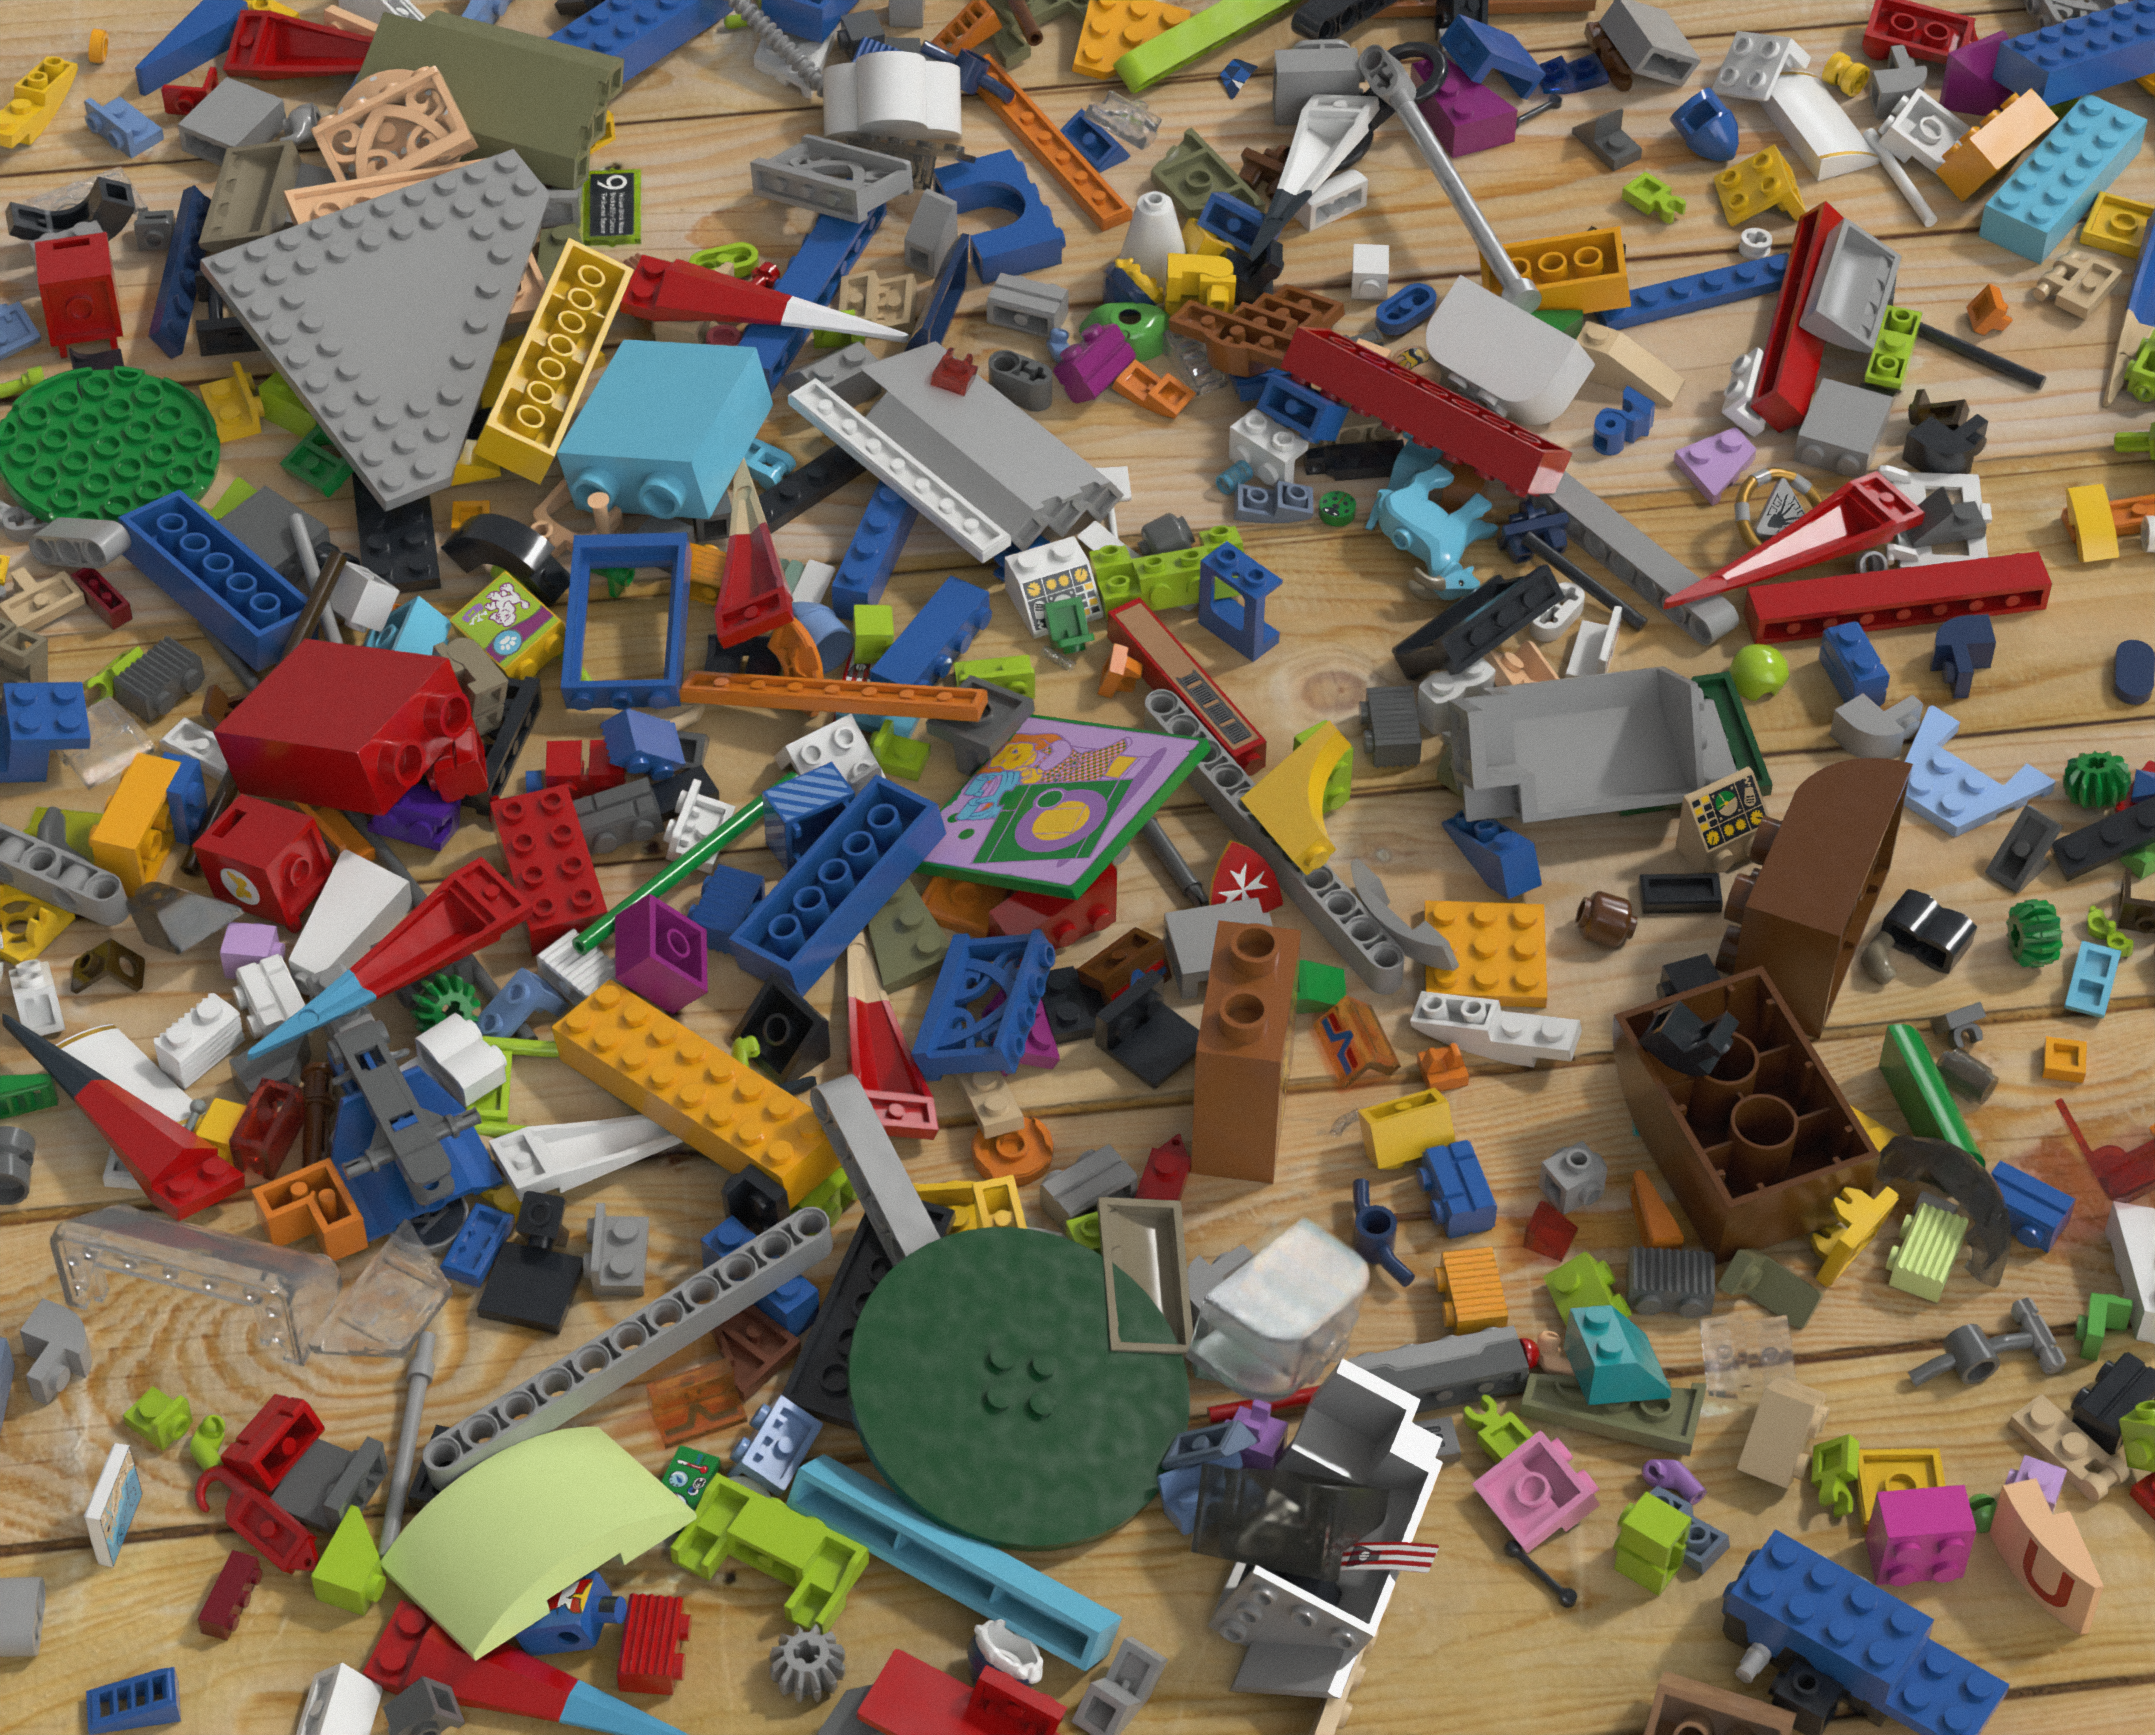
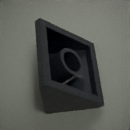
M771 973L730 1039L734 1042L739 1037L742 1039L750 1035L756 1037L760 1054L751 1059L778 1084H783L799 1079L831 1057L829 1021L777 973Z

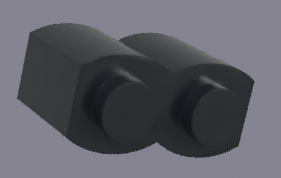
M1907 889L1884 917L1880 931L1887 932L1893 937L1894 945L1892 947L1896 950L1914 955L1919 961L1933 970L1949 974L1972 945L1977 926L1965 914L1952 909L1942 908L1930 895Z

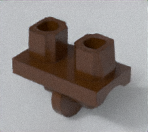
M1281 144L1275 151L1267 148L1264 154L1246 147L1241 154L1244 165L1238 176L1253 191L1257 189L1262 180L1269 183L1265 193L1272 201L1283 173L1290 147Z

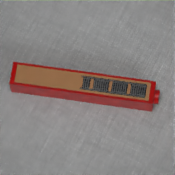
M1138 597L1108 611L1107 638L1112 644L1116 643L1129 647L1127 656L1143 665L1141 677L1153 691L1165 689L1176 694L1248 776H1252L1262 768H1265L1267 741L1144 601Z

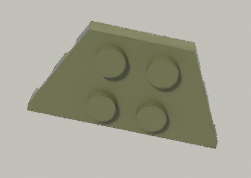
M1192 127L1184 132V140L1178 146L1173 145L1167 151L1166 157L1160 160L1151 170V181L1162 193L1171 198L1176 208L1187 219L1193 217L1199 220L1212 192H1226L1265 214L1266 203Z

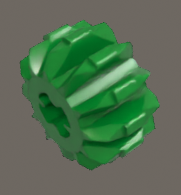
M2094 751L2092 754L2079 753L2078 758L2068 760L2065 775H2063L2065 795L2069 796L2071 803L2082 804L2083 808L2094 806L2100 809L2101 806L2105 805L2114 807L2116 802L2126 800L2129 785L2131 784V772L2129 771L2128 764L2124 763L2122 756H2112L2110 751L2105 753Z
M2025 900L2010 907L2009 918L2006 920L2008 927L2006 936L2009 940L2008 948L2012 951L2014 961L2022 967H2044V965L2053 964L2054 961L2059 960L2060 949L2063 947L2061 940L2063 931L2060 927L2061 918L2057 916L2055 906L2049 904L2047 900Z
M442 973L435 974L433 984L427 980L421 981L422 988L424 989L422 995H411L412 999L419 1003V1005L409 1012L411 1017L418 1020L415 1027L421 1033L426 1032L454 1013L460 1015L465 1021L470 1019L474 1023L480 1022L478 1016L472 1013L473 1010L481 1006L480 1000L472 997L476 990L473 985L464 983L463 978L456 974H451L449 978ZM448 1005L446 1012L442 1011L443 1007Z

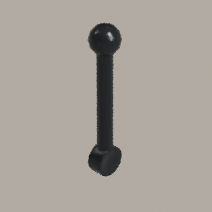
M1551 95L1549 101L1517 117L1516 129L1522 122L1550 108H1560L1562 106V98L1559 95Z
M1510 1540L1504 1545L1506 1555L1516 1557L1559 1596L1561 1606L1571 1608L1576 1604L1577 1593L1575 1590L1563 1588L1521 1551V1545L1516 1540Z

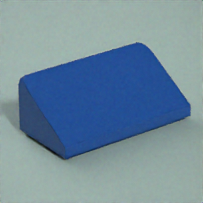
M1082 108L1060 130L1099 173L1126 161L1131 156L1122 145Z

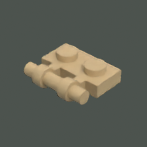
M2071 250L2066 255H2061L2054 262L2051 272L2041 276L2037 282V287L2033 291V295L2037 300L2043 301L2047 296L2056 294L2054 305L2086 320L2120 282L2123 270L2093 256L2083 263L2080 261L2078 252Z

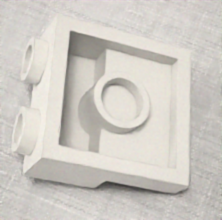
M1918 88L1910 98L1903 95L1891 112L1896 117L1890 114L1880 126L1878 132L1882 134V137L1878 143L1902 162L1906 163L1913 156L1925 167L1937 174L1935 171L1945 162L1941 156L1956 143L1962 146L1959 139L1971 127Z

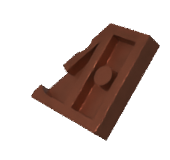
M753 1304L711 1330V1334L737 1394L744 1402L801 1351L800 1339Z

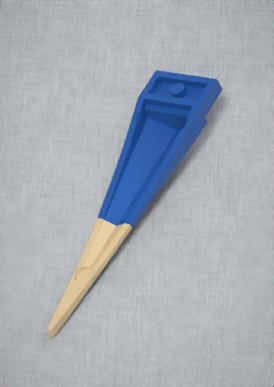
M2155 208L2152 216L2147 219L2102 403L2103 408L2113 402L2126 381L2124 380V375L2131 359L2138 360L2136 353L2143 337L2149 339L2155 328Z

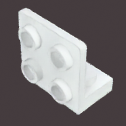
M1737 31L1712 90L1716 95L1768 101L1781 70L1789 71L1791 68L1806 69L1811 57L1790 37Z
M852 714L786 745L774 756L781 770L793 765L798 776L833 762L847 783L875 763L878 764Z

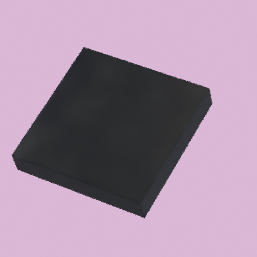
M504 1241L477 1307L478 1317L560 1335L583 1275L584 1258Z

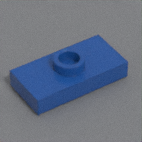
M475 1203L440 1265L441 1276L480 1288L498 1256L503 1242L506 1241L515 1225L514 1215Z

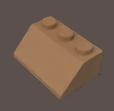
M1665 1671L1657 1686L1644 1735H1791L1797 1712Z

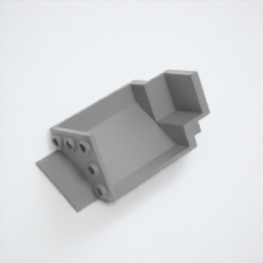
M1664 666L1483 688L1484 696L1448 700L1450 731L1441 732L1444 744H1451L1452 759L1450 765L1457 790L1463 789V811L1466 822L1513 816L1522 823L1683 803L1685 795L1737 772L1714 700L1704 699L1703 691L1698 687V683Z
M1344 1359L1337 1364L1312 1395L1294 1439L1279 1456L1262 1496L1264 1506L1256 1510L1208 1624V1627L1218 1631L1224 1639L1233 1643H1241L1247 1647L1229 1691L1341 1698L1357 1655L1375 1636L1400 1571L1350 1570L1331 1573L1342 1592L1336 1608L1257 1565L1237 1587L1248 1560L1262 1562L1276 1560L1292 1564L1297 1553L1326 1546L1360 1542H1412L1443 1462L1435 1458L1443 1439L1412 1423L1420 1399Z

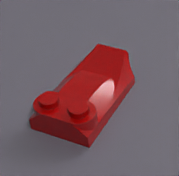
M1875 0L1864 34L1862 49L1871 59L1882 61L1889 59L1891 46L1904 45L1910 57L1946 65L1948 53L1979 40L1974 26L1976 18L1908 0Z

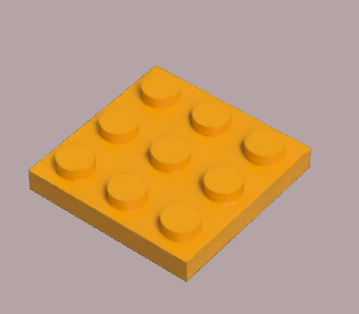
M1425 900L1424 921L1426 920L1449 942L1459 964V967L1454 971L1438 969L1424 964L1425 992L1499 1000L1500 1006L1546 1008L1548 997L1544 904Z

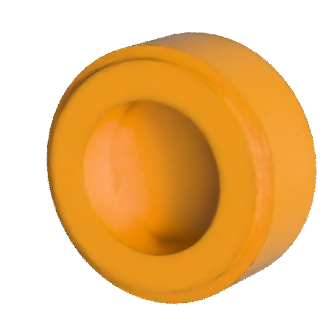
M93 28L89 41V62L99 64L105 62L109 44V35L106 30Z

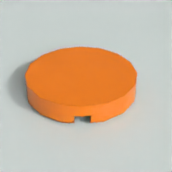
M1024 1117V1129L987 1139L984 1138L978 1127L977 1133L971 1142V1157L974 1167L987 1180L1014 1175L1016 1187L1028 1185L1041 1178L1051 1166L1054 1154L1051 1132L1040 1120L1032 1117V1120Z

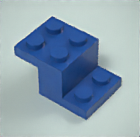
M82 682L3 683L0 711V783L46 782L50 750L90 749L91 736Z

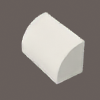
M1350 169L1325 180L1294 217L1311 232L1365 207L1367 204L1368 179L1359 171Z

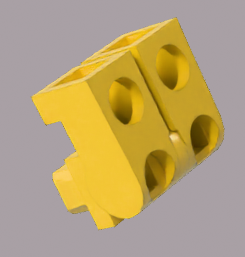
M1168 253L1164 311L1172 317L1188 300H1192L1232 314L1234 312L1236 275H1233L1234 267L1232 262L1221 256Z

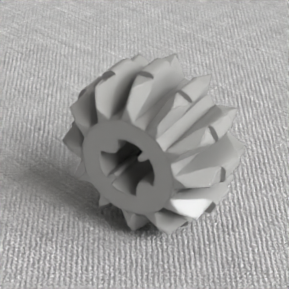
M797 1624L793 1637L781 1633L778 1639L779 1646L772 1647L770 1651V1662L772 1663L770 1676L773 1682L779 1684V1691L782 1695L794 1692L798 1703L804 1699L805 1695H812V1698L818 1703L822 1690L834 1694L837 1689V1681L843 1680L845 1676V1664H843L845 1650L842 1645L836 1644V1636H834L833 1632L821 1635L817 1624L813 1626L810 1632H803V1629Z

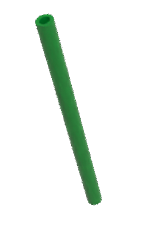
M790 771L769 788L793 779L798 775ZM762 793L572 940L574 949L581 955L589 953L615 932V915L648 894L660 898L764 817Z

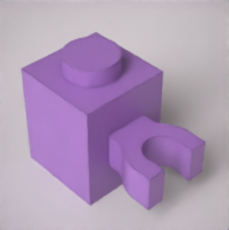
M1255 1399L1252 1404V1410L1239 1406L1232 1421L1240 1420L1257 1439L1256 1444L1239 1451L1244 1471L1269 1480L1279 1456L1287 1447L1288 1423L1270 1417L1271 1404ZM1226 1419L1224 1423L1231 1422V1420Z

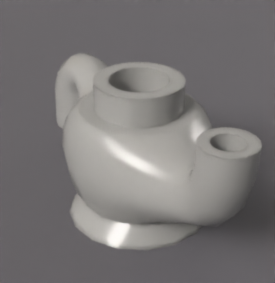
M313 102L298 106L289 113L288 118L283 119L286 137L280 138V141L292 140L294 145L297 146L315 140L311 129L317 126V122L322 117L318 107L314 106Z

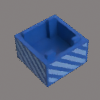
M833 762L762 792L766 844L787 873L855 798V792Z

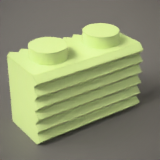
M1925 1202L1920 1203L1915 1216L1907 1214L1899 1234V1238L1904 1239L1902 1247L1894 1245L1888 1257L1885 1269L1892 1271L1889 1286L1938 1303L1963 1244L1969 1220L1966 1217L1960 1218L1958 1214L1952 1215L1950 1211L1944 1212L1941 1208L1936 1209L1933 1205L1928 1206Z

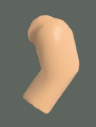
M1552 1331L1541 1332L1538 1335V1342L1536 1344L1540 1350L1539 1364L1544 1373L1575 1376L1569 1360L1564 1358L1561 1349L1558 1347L1561 1341L1559 1335Z

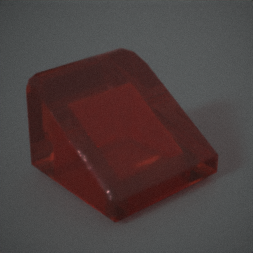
M1541 1200L1525 1230L1523 1247L1563 1262L1578 1232V1227L1550 1204Z

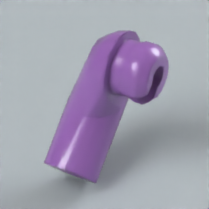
M1652 1459L1643 1465L1642 1476L1648 1485L1652 1487L1658 1485L1663 1489L1677 1490L1692 1505L1699 1503L1707 1493L1706 1489L1679 1461Z

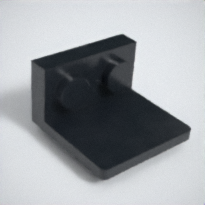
M1151 969L1096 1014L1095 1045L1148 1086L1156 1089L1196 1056L1199 1030L1163 1003L1164 977Z

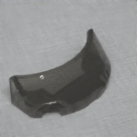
M1894 1136L1879 1152L1881 1159L1876 1178L1885 1184L1893 1179H1906L1912 1183L1915 1181L1924 1182L1943 1190L1957 1200L1976 1222L1964 1236L1966 1242L1972 1248L1971 1260L1968 1259L1964 1268L1977 1281L1994 1288L1998 1287L2010 1254L2011 1224L2004 1196L1991 1173L1984 1169L1973 1155L1948 1141L1935 1137Z

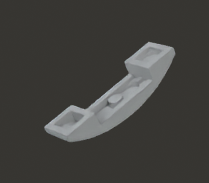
M1358 858L1354 859L1351 862V872L1363 905L1398 943L1404 955L1419 963L1438 969L1454 971L1458 968L1459 964L1449 942L1426 920L1412 930L1387 907L1390 900L1380 878Z

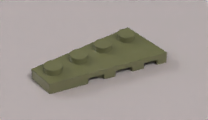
M907 878L868 923L882 983L887 995L940 972L950 946L944 933L909 878Z
M1530 1373L1521 1402L1519 1416L1690 1456L1707 1383H1692L1691 1388L1671 1387V1381H1667L1672 1391L1671 1398L1588 1405L1576 1376Z

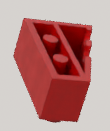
M1110 863L1078 900L1025 891L1016 892L989 911V937L1031 934L1033 929H1042L1048 942L1056 950L1061 947L1070 946L1076 940L1095 931L1106 929L1116 922V868Z

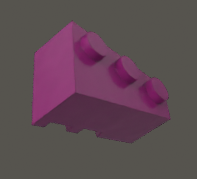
M1447 59L1449 71L1445 84L1436 95L1418 104L1417 107L1450 156L1456 158L1515 142L1518 110L1482 83L1479 84L1471 81L1460 67ZM1422 60L1411 65L1410 79L1416 88L1423 85L1432 75L1434 65L1429 60Z

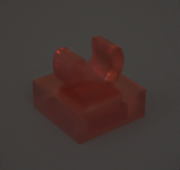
M950 347L933 371L930 385L965 396L976 378L978 366L972 364L973 355L969 353L964 361L953 358L954 348Z

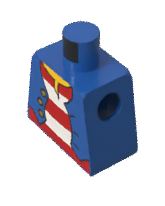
M593 1570L549 1598L547 1603L550 1613L515 1635L524 1651L531 1656L592 1649L598 1643L604 1623H623L627 1612L626 1601L622 1596H612V1592L599 1572Z

